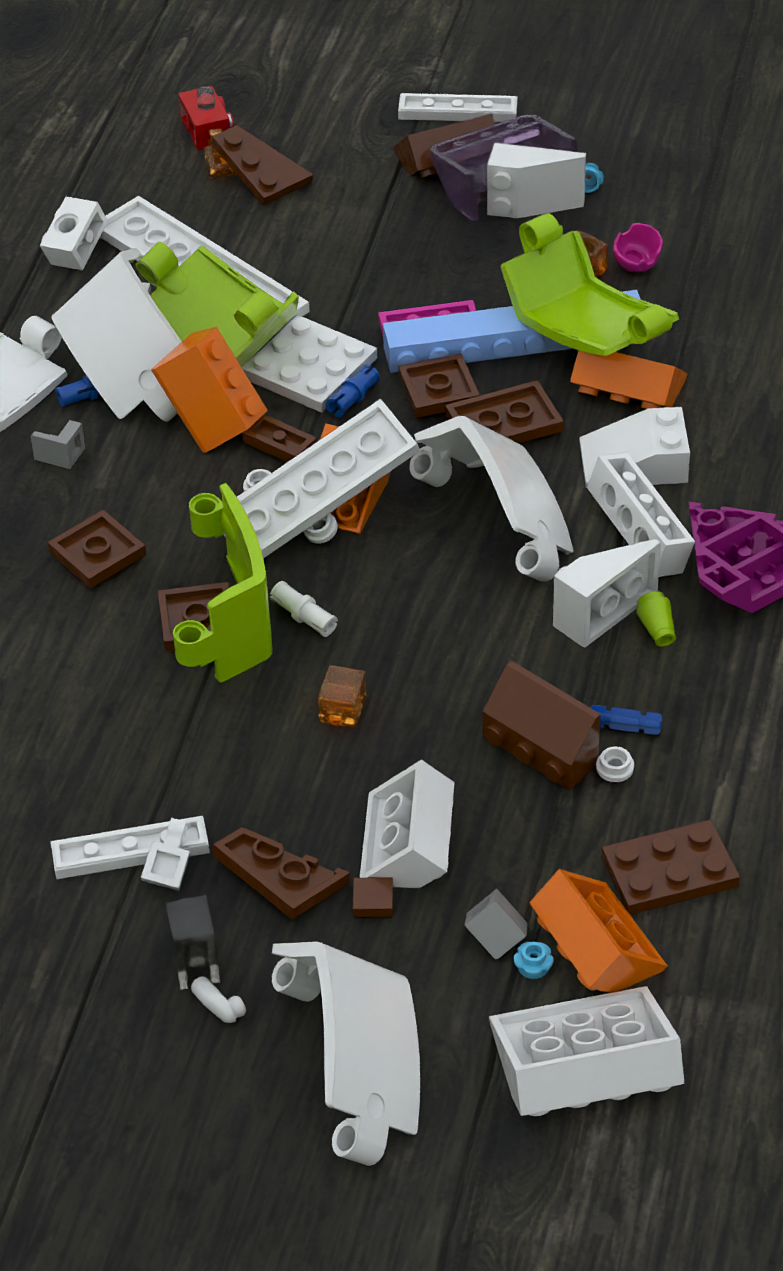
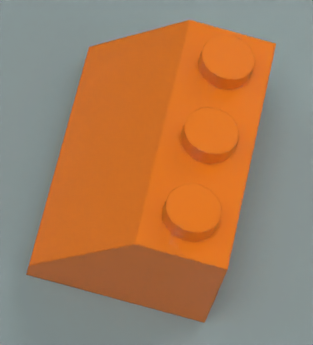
M217 327L191 333L151 369L203 453L248 430L268 411Z
M578 350L570 382L579 386L578 392L597 396L598 392L602 391L611 394L610 400L629 404L630 399L642 401L641 408L645 409L671 408L686 381L688 373L675 366L618 352L601 356Z
M559 869L529 902L538 914L537 921L540 926L552 934L558 943L557 949L559 953L572 962L579 972L577 974L579 981L591 991L618 992L657 975L668 967L606 882Z

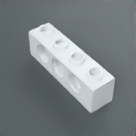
M628 453L598 456L587 489L629 545L652 539L661 542L659 577L683 574L695 540Z

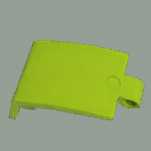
M545 213L521 224L519 235L525 253L501 265L503 277L517 318L523 324L547 338L582 352L607 356L630 344H643L669 331L672 328L673 322L679 320L677 312L632 297L597 279L580 233L578 231H570L563 235L562 225L559 226L555 217L550 213Z
M158 241L135 264L141 275L156 288L150 296L181 341L185 340L193 332L217 327L241 367L297 311L299 296L294 291L288 296L285 303H282L249 281L204 246L198 247L179 266L178 258L167 245Z
M227 483L219 486L222 493V501L214 494L201 493L190 500L189 512L191 530L195 535L203 538L213 536L217 538L223 534L226 535L228 554L226 558L237 584L209 601L207 609L209 610L211 631L202 623L194 620L183 621L176 625L173 630L177 661L187 667L198 665L203 667L214 661L215 678L220 683L267 660L272 655L273 650L267 578L263 555L253 525L242 504Z

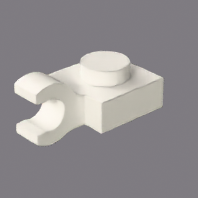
M171 818L164 844L152 841L142 872V881L177 891L180 890L190 857V851L180 848L187 830L185 821Z

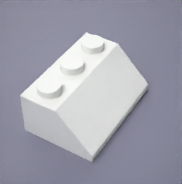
M420 760L369 792L360 878L393 877V887L421 888L447 872L454 782L423 760Z

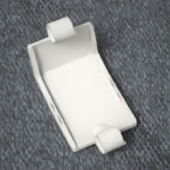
M137 248L121 251L52 315V320L87 377L119 419L125 418L144 400L160 419L169 422L178 413L151 369L182 341L133 270L130 263L141 255Z
M38 316L29 317L23 324L21 337L19 338L23 343L22 345L0 332V432L41 402L68 375L64 368L47 360L59 346L62 336L56 326Z
M457 416L414 434L417 443H423L427 446L420 448V451L411 458L409 468L411 475L431 486L440 487L450 479L452 473L451 457L467 464L469 468L485 466L513 530L534 538L533 541L525 543V546L518 551L516 556L517 569L522 574L542 582L554 578L559 569L557 549L566 555L573 553L574 550L556 498L527 450L513 440L465 416Z
M320 942L273 944L272 954L285 957L277 963L272 974V984L276 991L305 1002L312 1001L321 991L324 1021L325 1103L329 1108L356 1116V1118H346L336 1127L332 1137L333 1150L337 1156L367 1166L374 1165L384 1154L389 1128L408 1135H415L418 1131L420 1056L414 1004L408 979L403 975Z

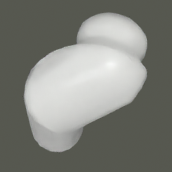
M198 977L192 983L191 990L193 994L223 1022H236V1018L245 1015L246 1007L239 996H232L227 1000L206 977Z

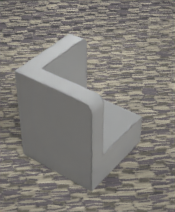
M69 420L58 436L34 431L31 435L34 460L71 469L85 449L82 423Z
M495 889L468 911L465 920L467 929L495 959L500 958L527 935V922L498 889Z

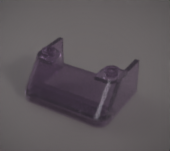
M537 115L518 116L440 142L430 149L433 165L451 206L473 221L479 220L477 205L481 202L480 193L487 191V164L494 143L578 152L576 138Z

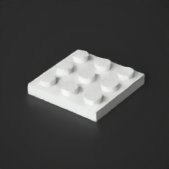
M297 315L254 355L242 369L250 382L322 413L326 409V401L340 390L343 381L353 378L363 366L371 365L377 359V348Z

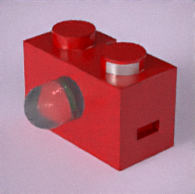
M203 86L199 89L178 93L180 117L187 131H190V137L197 150L213 147L211 145L212 136L234 127L232 114L230 112L226 113L222 96H217L212 86Z

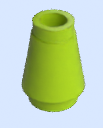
M659 591L649 592L641 596L637 601L636 614L656 646L664 647L672 644L676 640L670 600Z

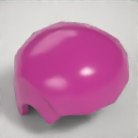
M633 223L625 233L619 232L614 241L612 254L618 265L628 272L648 271L659 260L663 239L659 231L652 226Z

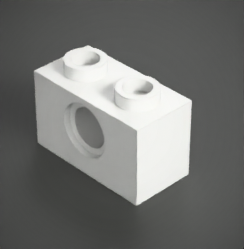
M65 197L40 244L51 265L78 270L84 269L108 222L98 202Z

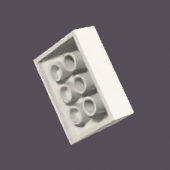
M647 986L489 1016L490 1026L511 1096L521 1116H541L554 1109L564 1107L581 1108L589 1105L590 1102L605 1099L622 1100L628 1098L631 1094L645 1091L663 1092L670 1089L671 1086L684 1084L680 1038Z

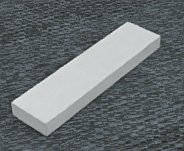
M400 94L398 119L466 121L492 114L494 122H516L517 96Z
M203 816L180 819L185 821L187 826L180 848L190 851V856L210 853ZM170 821L51 841L56 879L144 865L152 841L164 844Z

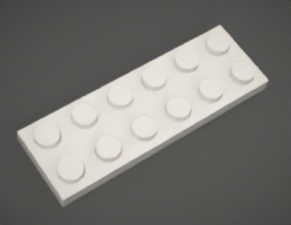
M381 399L237 496L253 525L263 558L420 451L418 444Z

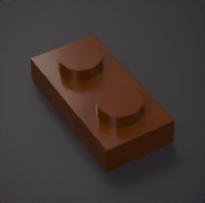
M265 414L248 430L242 432L244 443L286 462H289L317 442L316 437Z

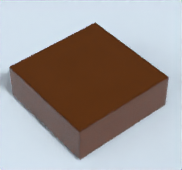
M393 877L354 878L353 917H393Z

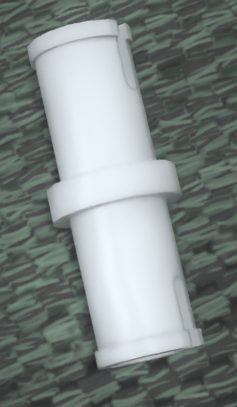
M284 581L278 582L271 590L270 594L272 596H270V600L289 611L291 617L297 622H305L323 637L329 636L336 628L337 617L316 605L315 599L310 595L303 596Z

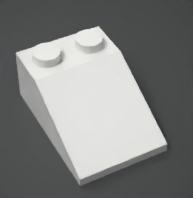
M494 143L487 164V215L522 218L583 207L585 200L586 153Z
M682 407L646 409L581 436L579 439L586 488L588 487L598 456L628 453L652 485L688 483L690 450Z
M652 539L582 556L568 566L562 567L554 575L553 626L585 648L636 610L637 601L641 596L649 592L658 591L661 542Z

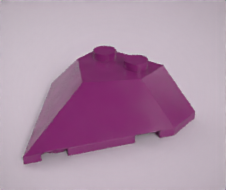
M689 502L699 583L723 601L750 613H754L782 598L783 521L776 520V514L724 506L721 507L720 511L716 509H702V503Z

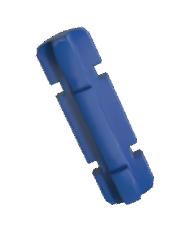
M591 706L593 710L601 714L600 728H604V725H609V729L636 733H639V729L644 730V734L658 735L661 731L662 715L660 713L647 712L646 715H641L642 711L612 707L610 711L606 710V706Z

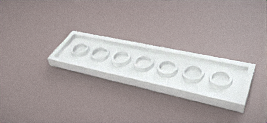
M140 196L105 216L108 222L100 238L120 251L137 248L141 253L136 259L137 262L158 241L167 245L178 258L179 266L198 247L204 246L280 302L285 303V300L292 293L291 290ZM299 296L296 314L278 332L297 315L304 316L309 312V302Z

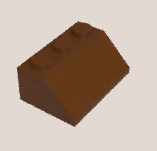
M489 114L408 135L393 148L410 176L420 174L421 178H427L438 174V169L448 167L449 171H454L466 167V162L476 159L477 164L488 162L494 143H500L493 115Z
M511 660L506 665L483 710V737L492 745L499 746L514 755L521 763L528 764L543 773L550 781L559 783L571 791L596 767L599 757L601 714Z

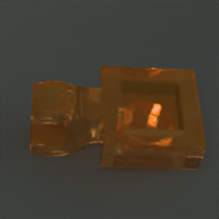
M221 129L209 130L211 140H208V146L204 147V157L210 177L237 175L211 145L212 136L221 133Z

